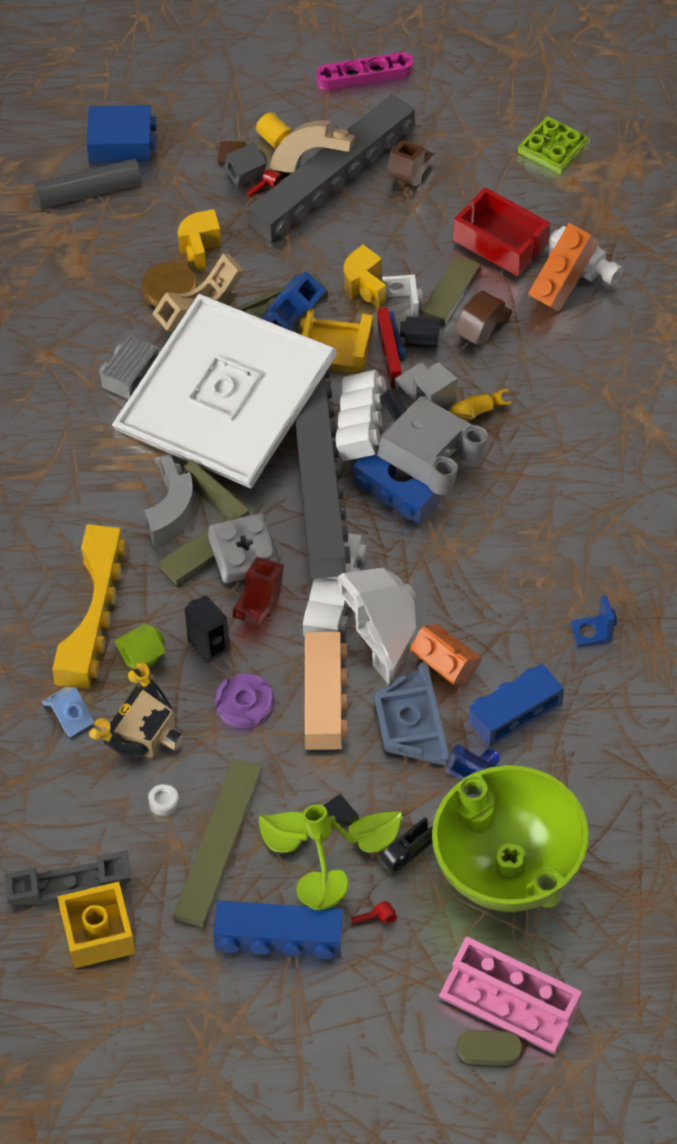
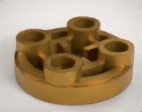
M177 262L156 264L144 274L142 279L143 297L156 307L166 292L183 294L196 288L194 273L187 266Z

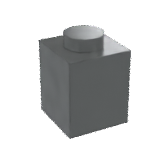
M252 142L227 154L224 168L238 188L263 176L267 165V157L263 150L258 149L255 143Z

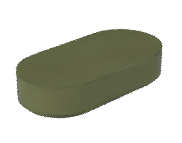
M469 1030L462 1033L457 1040V1054L467 1064L510 1066L516 1063L521 1056V1041L512 1032Z

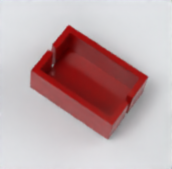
M484 187L471 200V206L467 205L453 220V241L516 276H519L532 263V257L536 258L549 245V221L487 187Z

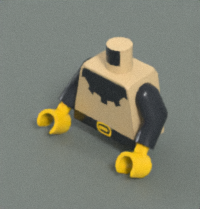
M140 662L136 664V667L140 670L141 677L131 670L128 673V678L133 683L140 682L142 686L134 688L110 723L104 718H98L94 721L95 726H98L101 732L96 728H92L89 731L92 739L100 740L103 738L104 744L123 758L142 756L152 758L156 756L163 745L177 750L184 738L182 733L173 730L175 720L171 704L154 680L147 678L150 672L148 666Z

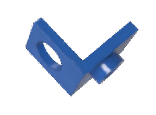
M601 596L599 616L571 621L570 625L577 647L612 641L613 627L617 626V617L615 610L610 607L607 596ZM585 625H590L596 629L597 633L595 636L587 638L582 636L579 630Z

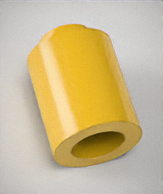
M273 112L263 115L256 125V132L275 150L287 135L293 131Z

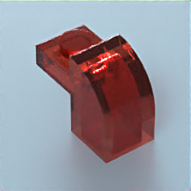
M258 556L255 558L246 572L244 592L233 608V618L260 626L265 616H271L282 585L283 564Z

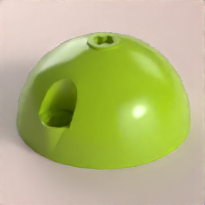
M514 765L496 766L480 770L458 782L439 805L432 829L433 849L440 869L448 882L472 902L487 909L500 912H520L538 907L550 908L556 906L561 901L562 892L576 878L583 864L589 835L587 818L574 793L562 782L545 772ZM470 794H479V795H480L479 797H476V798L468 797V795H470Z

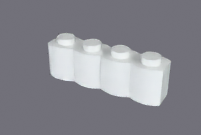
M376 369L344 376L343 394L340 398L341 411L338 415L339 429L336 432V447L342 461L371 456L377 453L381 438L379 428L383 427L381 410L385 408L381 401V395L386 392V383L384 377L379 376Z
M348 533V542H343L344 547H350L351 564H345L346 573L360 571V568H357L358 562H364L366 545H362V535ZM338 577L314 579L303 620V636H305V632L346 633L348 616H345L347 609L352 608L339 594Z

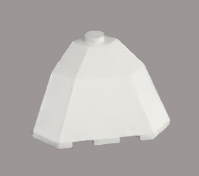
M385 568L342 573L338 576L339 594L355 612L356 630L373 651V667L388 686H391L398 678L411 652L410 646L416 638L415 593L409 584H404L397 575Z

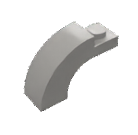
M171 454L160 457L161 473L168 493L159 504L144 509L146 528L154 548L162 546L177 537L188 525L194 509L190 472L183 474L180 464H174Z

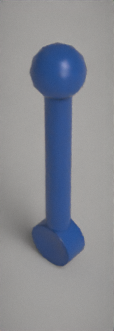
M391 311L389 314L398 356L403 358L406 356L407 351L402 346L394 311Z

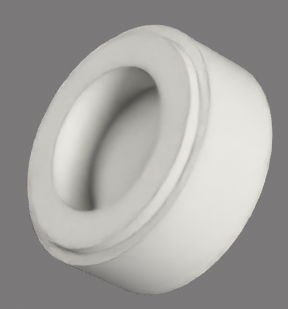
M157 785L150 791L148 796L150 809L157 815H170L179 807L178 791L171 785Z

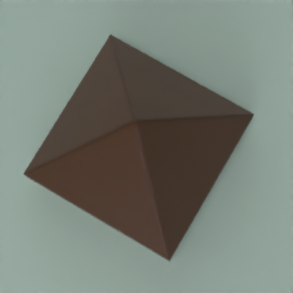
M220 141L218 163H225L226 155L246 146V142Z

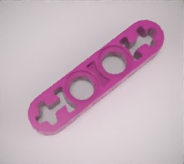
M398 52L325 64L316 71L317 85L321 89L331 90L404 78L413 72V57L409 53ZM375 66L384 68L379 72L371 70ZM350 70L359 72L355 76L346 74Z

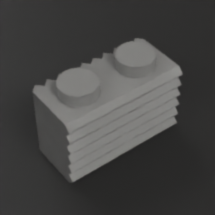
M130 335L124 343L120 342L117 345L110 362L106 361L101 366L99 374L102 387L129 399L158 356V348L151 343L148 344L146 341L143 342L141 339Z

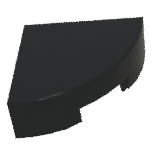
M341 794L323 805L327 809L328 816H334L339 824L350 825L359 820L357 812Z

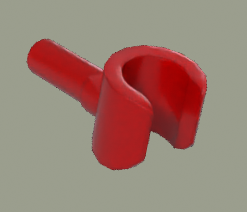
M267 169L262 176V180L246 192L247 195L251 197L267 185L274 188L282 181L278 178L280 174L272 169Z
M382 901L376 905L374 910L351 917V921L355 925L379 917L381 922L387 925L397 919V915L389 902Z

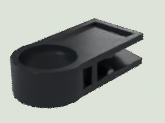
M424 817L384 851L380 862L391 873L400 871L433 843V826L428 828V819Z

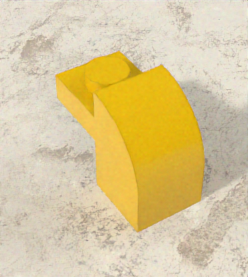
M214 209L189 215L180 223L178 228L180 254L186 253L188 262L194 263L196 272L206 270L204 250L221 246L220 227Z
M361 245L344 262L345 292L350 299L360 294L365 301L371 302L377 308L385 304L386 285L379 280L382 277V258L365 245Z

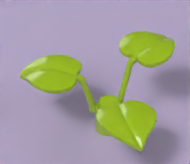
M315 804L307 807L303 813L260 814L259 828L265 844L271 850L278 853L295 851L300 846L301 840H308L309 837L316 841L322 872H310L304 875L297 883L296 894L303 905L309 906L313 910H325L334 907L342 901L349 888L348 878L344 871H328L322 841L330 837L332 826L349 843L354 844L358 842L360 850L369 853L380 852L387 849L397 839L403 816L401 811L367 815L353 822L349 826L348 833L336 822L334 816H328L327 809L323 805Z

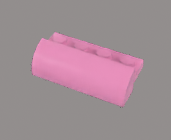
M466 936L452 963L453 969L439 994V998L505 1031L512 1032L519 1038L555 1055L568 1028H571L582 1000V991Z

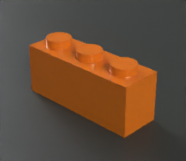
M568 223L528 295L560 312L600 241L591 234Z

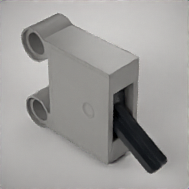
M391 389L386 390L381 395V401L395 422L381 435L377 456L401 469L405 474L411 475L425 483L433 493L445 495L452 491L458 465L449 457L456 450L459 451L460 458L466 462L476 463L482 460L488 440V433L483 427L471 425L423 396H420L406 409L397 393Z

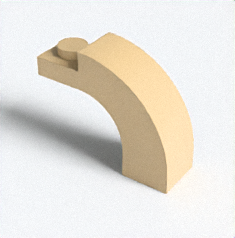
M222 254L202 284L183 294L166 292L152 314L167 331H174L198 294L229 306L238 295L234 288L245 271L231 255Z

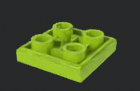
M546 116L518 146V153L562 175L590 144V137Z

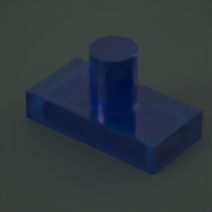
M457 744L451 750L446 772L463 780L477 771L496 767L500 762V757L493 749H486L479 757Z

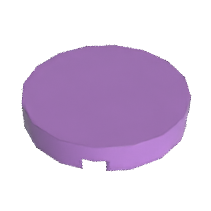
M249 673L236 674V677L224 680L218 687L215 696L218 716L224 723L240 729L257 727L267 721L273 713L275 704L274 693L269 683L264 678Z

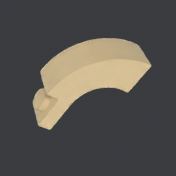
M328 120L305 123L289 133L278 145L272 156L269 169L293 173L301 166L304 152L315 147L349 152L355 146L356 135H351L349 131L343 129L331 131L332 121Z

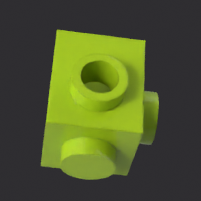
M142 624L114 640L126 666L137 669L136 664L140 662L145 663L148 667L152 666L160 660L159 656L166 653L163 647L165 639L157 627L154 628V626Z

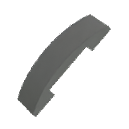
M128 851L97 856L96 863L38 873L36 868L5 873L7 901L9 904L18 905L58 903L57 896L119 882L120 886L132 881Z

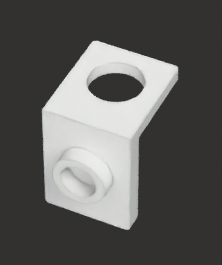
M415 274L383 277L382 282L386 285V297L410 296L412 316H418L419 305L423 304L422 289L416 287ZM392 283H402L404 285L398 290L389 288Z

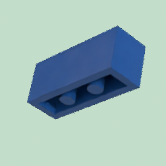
M543 663L535 668H528L522 672L520 677L510 683L504 682L493 693L474 700L471 706H469V723L490 748L562 705L564 688Z

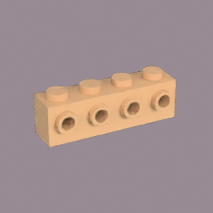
M305 632V750L342 749V738H348L347 719H341V712H347V694H341V686H347V668H341V661H347V643H341L340 632Z

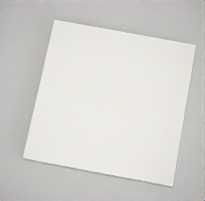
M198 294L112 426L116 431L188 462L192 460L204 469L251 489L338 353L331 346Z

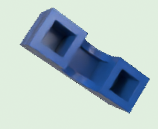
M307 271L295 275L260 318L293 331L291 325L305 311L310 310L326 289Z
M377 453L359 458L353 464V482L359 489L368 491L376 496L382 504L390 505L399 511L404 518L411 519L420 525L441 503V495L433 493L428 485L414 477L405 482L393 480L392 478L396 475V466L377 456Z

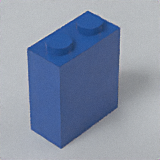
M151 105L89 106L87 128L89 162H121L134 158L137 162L151 161V151H156V135H152V132L157 131V117L152 116Z

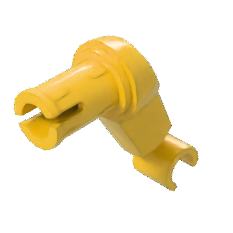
M508 389L495 391L492 397L488 393L467 397L452 405L449 412L466 422H470L476 416L492 411L493 405L496 407L507 406L512 403V400L508 402L502 400V393L509 391Z

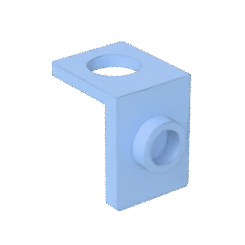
M66 686L41 701L43 705L52 707L68 737H72L94 723L76 687Z

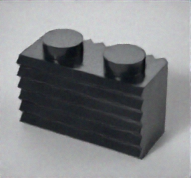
M207 595L190 601L184 610L188 643H191V647H194L195 651H198V655L205 659V663H210L230 649L228 618Z

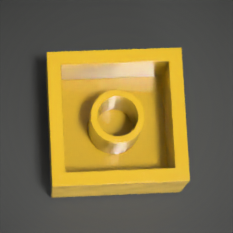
M119 882L57 896L74 969L136 954Z

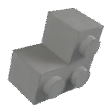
M420 362L395 378V392L407 408L420 396H423L449 411L450 407L457 400L458 380L455 373L451 369L445 368L440 362L430 368H427Z

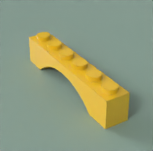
M86 525L81 550L84 565L94 582L93 599L81 624L69 637L58 644L52 668L55 685L90 689L92 679L98 677L99 661H97L98 653H103L105 646V636H102L103 630L109 628L110 611H108L109 604H114L116 597V588L113 586L115 580L119 581L121 576L120 557H125L127 542L122 540L121 528Z

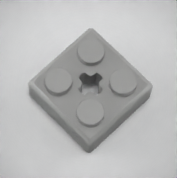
M263 513L209 526L207 535L224 583L278 570L280 559ZM239 545L247 546L249 548L248 551H245L244 548L239 547Z

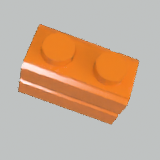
M439 624L423 626L410 646L411 652L452 684L469 682L482 661V657L454 635L448 634V631Z

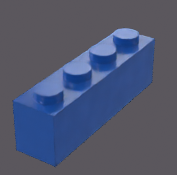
M217 900L213 931L215 949H221L228 953L241 950L252 951L259 955L283 953L289 957H298L300 955H314L320 959L341 957L344 925L343 909L313 910L309 906Z

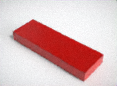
M388 307L379 308V311H377L378 331L390 387L395 389V378L402 375Z

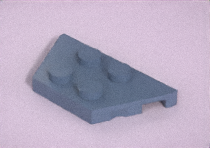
M422 662L418 665V670L407 677L402 675L391 686L384 687L374 694V704L384 750L447 766L450 765V757L428 664Z

